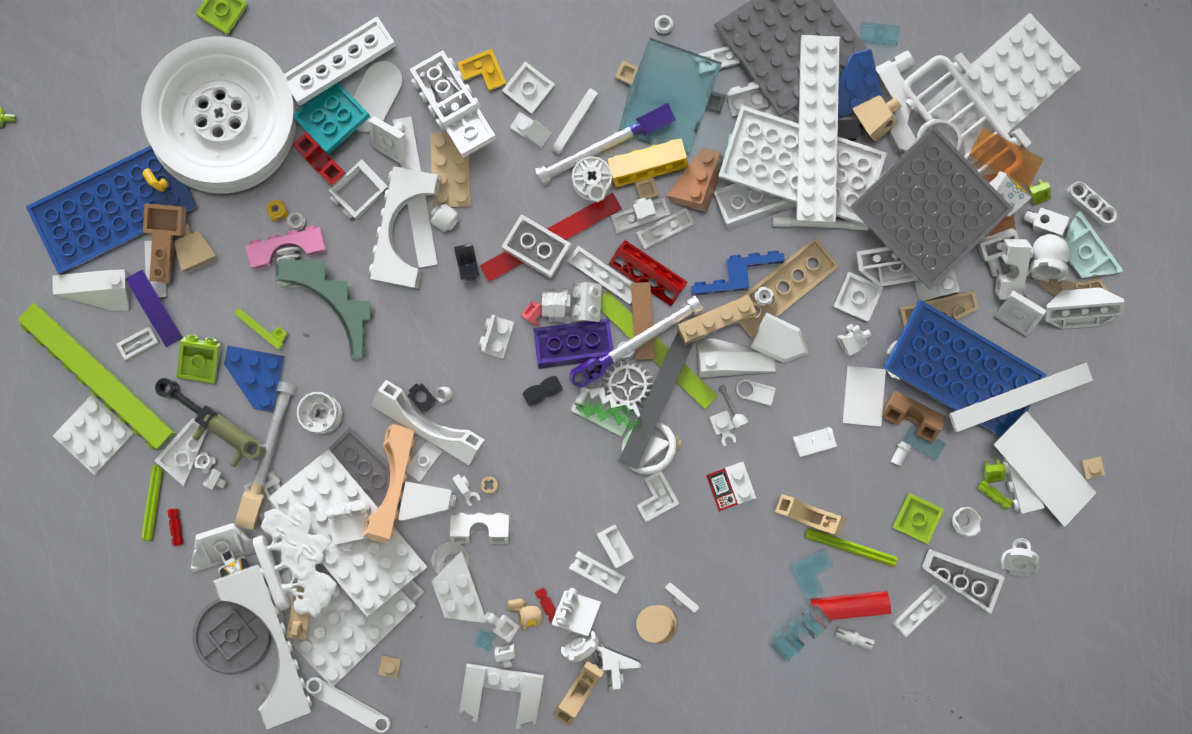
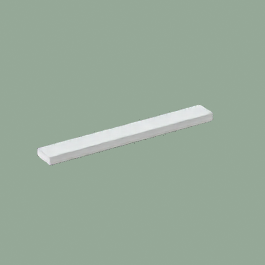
M412 117L394 119L393 125L397 122H402L406 127V131L403 132L405 136V160L401 163V168L421 171ZM422 196L407 203L419 269L438 265L426 196Z
M1082 363L949 413V417L954 431L959 432L1091 382L1093 379L1087 363Z

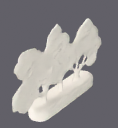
M295 504L289 511V516H285L278 509L269 510L264 513L265 518L262 521L261 528L272 536L273 541L269 545L264 536H258L253 539V545L262 570L265 572V578L275 605L280 611L288 609L290 607V600L287 591L296 596L294 601L295 612L300 615L309 613L316 618L317 615H320L321 608L328 606L331 595L337 586L336 582L327 574L317 572L315 569L316 564L322 563L324 558L323 552L327 550L330 542L320 534L313 536L309 534L312 518L307 507ZM278 538H281L282 541L279 542V543H277L276 540H277ZM271 550L281 551V564H276ZM283 568L290 569L292 573L290 584L284 585L279 570ZM293 586L303 587L304 593L296 592L297 589H293ZM299 595L303 596L302 600L298 598Z

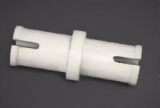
M840 626L837 627L834 638L849 642L853 647L856 645L871 652L873 648L871 645L875 643L874 639L859 635L857 631L852 632Z

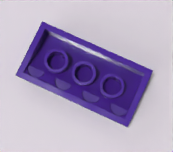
M609 318L600 319L599 322L584 321L533 328L538 369L581 364L590 358L599 359L613 350Z

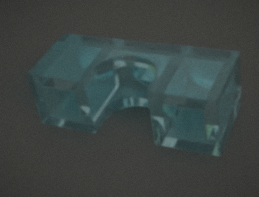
M817 604L812 608L806 607L800 613L802 617L798 620L794 618L786 625L788 627L787 630L784 632L780 630L774 635L773 638L775 640L771 646L786 663L805 645L800 640L798 632H806L815 639L832 622Z

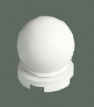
M1056 234L1040 236L1032 247L1033 261L1030 264L1029 273H1032V278L1043 282H1049V279H1058V282L1065 280L1068 277V266L1066 263L1070 257L1069 245L1064 238Z

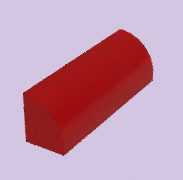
M887 591L810 598L812 622L892 614Z

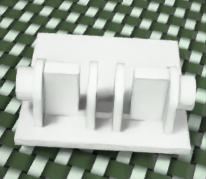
M364 499L326 507L333 545L365 539L362 537L368 515Z
M570 588L569 591H564L551 625L589 636L601 602L576 594L577 590Z

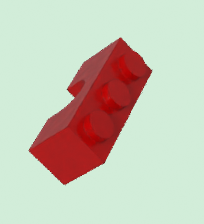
M307 132L292 144L299 154L331 187L346 174Z

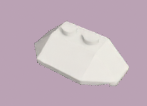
M887 246L856 252L859 271L879 287L918 280L911 270Z
M1102 288L1064 290L1047 304L1045 321L1060 329L1101 326L1116 317L1123 316L1124 299Z

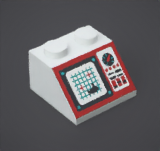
M744 462L706 475L718 511L756 499Z

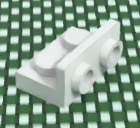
M751 82L744 88L736 86L729 89L726 98L732 117L738 116L741 105L755 110L769 108L768 101L760 91L758 84Z
M491 315V319L487 318L484 327L487 332L485 337H481L479 343L481 353L504 359L514 322L496 317L495 315Z

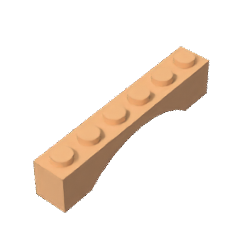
M395 424L387 428L383 448L390 465L389 488L380 507L366 518L362 534L364 538L385 543L392 539L395 528L393 523L399 513L397 505L403 496L401 487L407 478L405 470L411 460V455H409L410 448L415 443V437H413L414 430Z

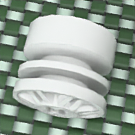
M590 156L577 162L572 173V184L576 194L586 201H591L587 195L588 188L597 183L603 185L606 190V196L612 184L611 169L606 161L599 157ZM590 174V175L592 176V175L595 174V179H596V180L591 179V180L589 181V180H588V179H589V176H588V175Z
M322 392L307 394L300 400L297 406L298 421L303 428L310 432L326 435L334 432L342 422L343 411L341 405L335 398ZM320 410L325 412L323 414L324 418L318 417L320 415Z

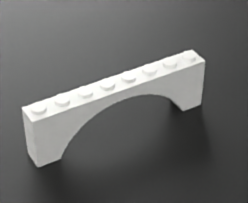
M254 565L213 581L219 600L237 603L251 610L265 624L274 641L277 653L276 678L269 696L258 709L264 727L269 729L311 713L309 707H312L310 697L304 694L303 689L306 686L303 678L298 677L297 670H299L296 659L292 660L290 652H293L290 641L285 640L284 634H286V629L283 622L279 623L277 616L280 613L276 605L272 603V594L269 586L265 584V572L259 565Z

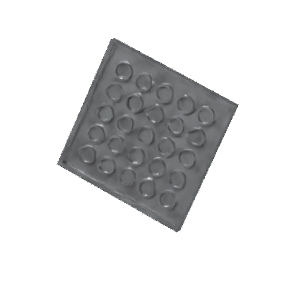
M750 0L714 24L755 84H758L760 91L779 117L799 105L801 35L839 37V74L845 68L852 53L867 49L833 0Z
M934 125L849 207L929 290L1014 209Z

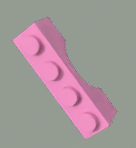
M314 225L306 227V231L298 232V230L287 232L285 236L273 235L265 241H261V239L250 241L249 245H245L250 268L256 270L272 266L276 251L287 246L299 247L308 256L327 252L322 229Z

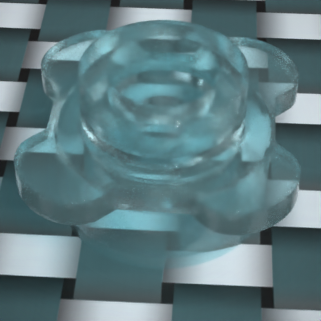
M483 629L478 630L474 646L490 651L495 634L492 632L486 633Z

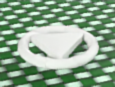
M657 422L655 428L660 429L669 442L651 435L639 465L636 469L628 466L630 469L640 474L649 475L662 471L671 463L676 453V439L674 433L665 424ZM633 427L627 432L623 439L622 451L633 430ZM669 446L666 457L661 463L656 466L642 467Z

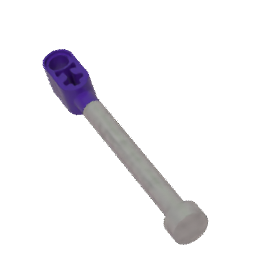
M664 104L636 118L637 123L547 168L542 165L535 170L543 186L552 182V177L575 167L581 159L590 156L595 157L641 133L645 136L675 121L676 118L669 104Z
M696 296L686 300V306L599 359L590 358L572 369L569 374L570 381L576 387H585L603 376L606 368L691 315L694 314L697 317L704 313L701 303ZM594 364L599 365V366H597V368H598L597 371H594V370H593V369H594V366H593ZM585 369L589 371L590 376L584 371ZM578 373H583V380L575 382V376Z

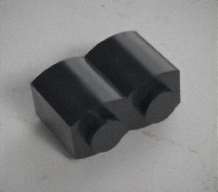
M551 376L543 380L540 385H533L523 392V397L529 408H534L541 405L546 399H552L560 395L563 387L557 376Z

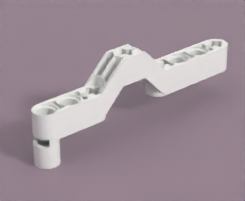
M909 51L894 57L893 63L887 61L876 67L879 83L889 100L891 101L896 97L902 105L901 108L895 111L894 116L898 122L890 129L888 136L897 152L903 154L916 142V138L907 124L911 109L905 103L908 98L903 90L905 81L900 74L915 66L914 59Z

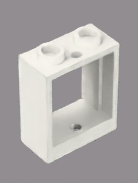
M361 159L328 191L331 194L329 198L336 205L340 203L345 208L343 213L349 219L353 217L357 221L389 188ZM362 171L379 190L355 212L338 193Z

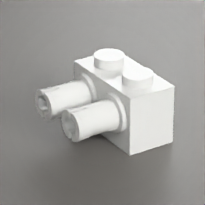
M1013 228L984 237L977 244L981 258L984 261H988L992 276H997V273H1004L998 258L1002 253L1004 239H1019L1017 231ZM1009 264V269L1012 270L1014 265Z

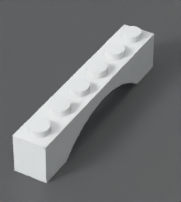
M387 380L378 389L371 404L375 409L408 429L414 430L416 434L467 465L471 464L484 442L483 438L469 430L448 428L428 419L412 405L402 389Z

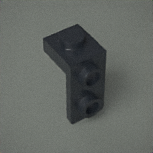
M473 243L454 247L461 280L470 281L479 276Z

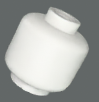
M442 204L440 207L436 205L430 213L433 216L431 223L442 232L451 231L459 220L457 218V211L447 204Z

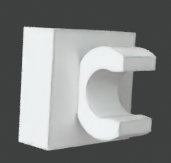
M211 467L203 485L213 490L215 485L224 488L226 481L219 478L220 471Z
M514 643L495 647L494 656L496 662L503 661L505 668L512 666V659L516 656Z

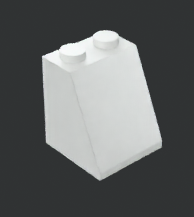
M405 482L398 520L406 522L450 511L451 507H455L457 496L453 495L454 492L452 490Z

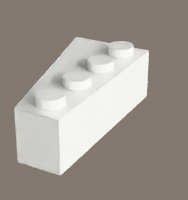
M928 549L922 567L992 614L1005 577Z

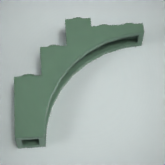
M277 260L275 262V281L303 287L325 301L338 316L345 329L350 346L351 360L361 359L362 355H365V344H362V336H365V325H363V322L369 321L370 317L373 316V307L370 306V301L347 300L350 297L348 281L325 280L328 275V267L325 266V261Z

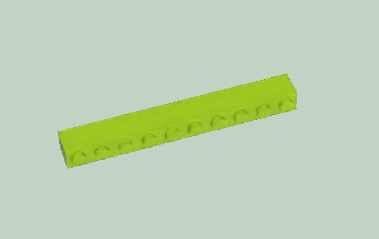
M32 303L17 319L22 323L20 327L26 333L31 332L35 335L34 340L40 346L45 345L49 349L47 352L54 359L59 358L63 362L61 365L68 372L72 370L77 375L75 378L82 385L86 383L91 388L89 391L96 398L100 396L104 400V406L110 411L114 409L118 413L117 418L124 424L128 422L132 426L131 431L138 437L142 435L146 439L145 444L152 450L154 448L161 450L176 434L37 304Z

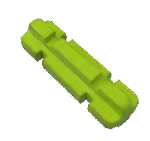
M986 481L980 482L977 487L978 490L982 493L985 492L986 496L997 504L1000 503V506L1004 509L1010 508L1013 503L1011 499L1005 498L1004 494L993 486L990 487V484Z

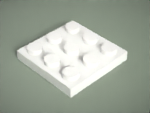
M92 394L60 427L53 437L91 473L97 475L135 433L131 431L129 426L119 420L114 412L104 406L100 399Z

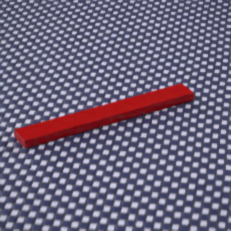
M612 192L605 196L603 200L592 203L550 226L547 230L564 240H568L621 211L622 208ZM503 252L479 266L488 282H491L524 263Z

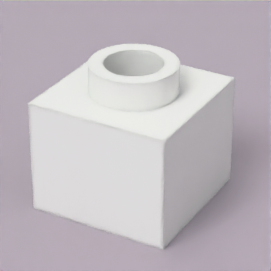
M641 198L635 201L636 204H633L637 222L656 216L651 199Z

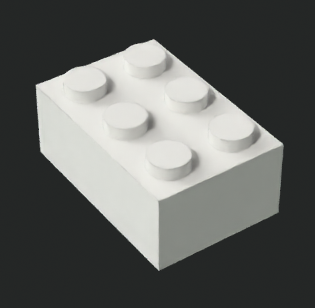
M521 214L501 248L506 253L552 279L569 251L571 243Z

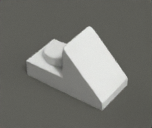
M519 112L509 127L512 131L541 149L552 134L536 119L532 120Z

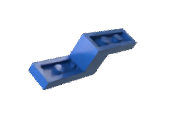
M769 251L767 252L768 255L761 256L760 253H751L749 257L742 258L741 255H732L730 259L726 260L728 282H725L724 279L715 280L713 284L696 282L694 283L695 286H691V296L748 290L747 267L784 263V253Z

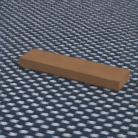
M650 282L631 283L634 337L653 326ZM654 339L635 350V360L655 359Z

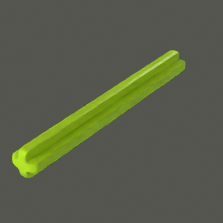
M807 528L805 538L892 567H895L898 558L811 528Z

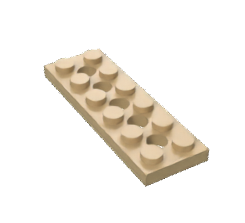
M814 237L742 296L749 295L753 305L759 309L758 316L739 323L750 338L755 336L766 312L775 317L780 316L840 267L817 237ZM809 259H816L818 267L815 269L810 268L807 264ZM794 271H801L803 279L800 281L793 278ZM782 282L787 283L789 286V290L785 293L780 292L778 289V285ZM761 287L771 289L774 294V303L766 304L765 306L759 305L758 301L755 300V293Z

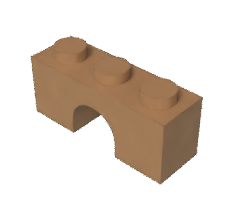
M896 390L888 400L881 416L897 425L903 419L911 420L917 426L916 435L932 443L939 435L946 416Z

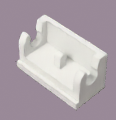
M830 427L793 437L798 458L837 447L833 431Z
M616 525L597 534L615 568L634 558Z

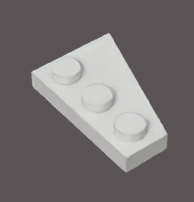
M194 417L154 460L183 486L208 431L206 429L200 439L195 440L192 435L199 427V424L194 421Z

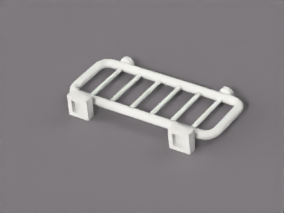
M962 52L952 59L954 63L945 56H935L905 80L903 90L908 98L905 103L911 110L916 108L926 122L933 120L931 115L959 92L964 90L972 102L952 117L949 122L955 121L974 105L977 106L984 117L961 134V139L986 119L996 132L964 157L968 159L997 135L1007 145L1004 150L977 170L979 173L1009 150L1015 155L1016 161L1003 173L1011 176L1022 166L1023 154L1018 147L1021 149L1026 148L1031 144V141L1021 128L1015 129L1010 133L1013 137L1010 138L960 73L965 74L973 68ZM936 64H944L949 72L916 97L911 90V85ZM952 74L961 87L928 112L919 100Z

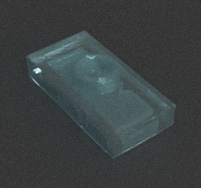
M862 22L860 39L864 43L897 46L900 26Z

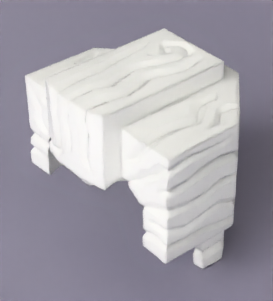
M567 288L543 289L542 317H548L549 322H565V314H570L571 308L570 294L567 293Z

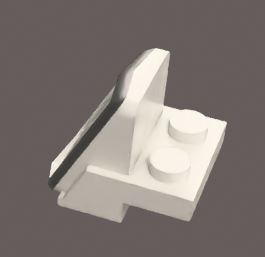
M600 644L595 649L598 667L607 675L608 692H616L624 684L623 674L619 672L634 671L641 668L640 661L631 656Z

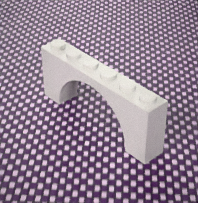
M393 166V171H390L388 176L390 185L389 190L385 191L384 200L386 204L385 208H382L380 215L382 224L377 230L378 243L373 249L374 262L370 265L369 275H371L370 279L374 281L418 289L422 270L411 267L398 255L393 243V225L400 210L413 199L427 195L438 196L441 177L437 174Z

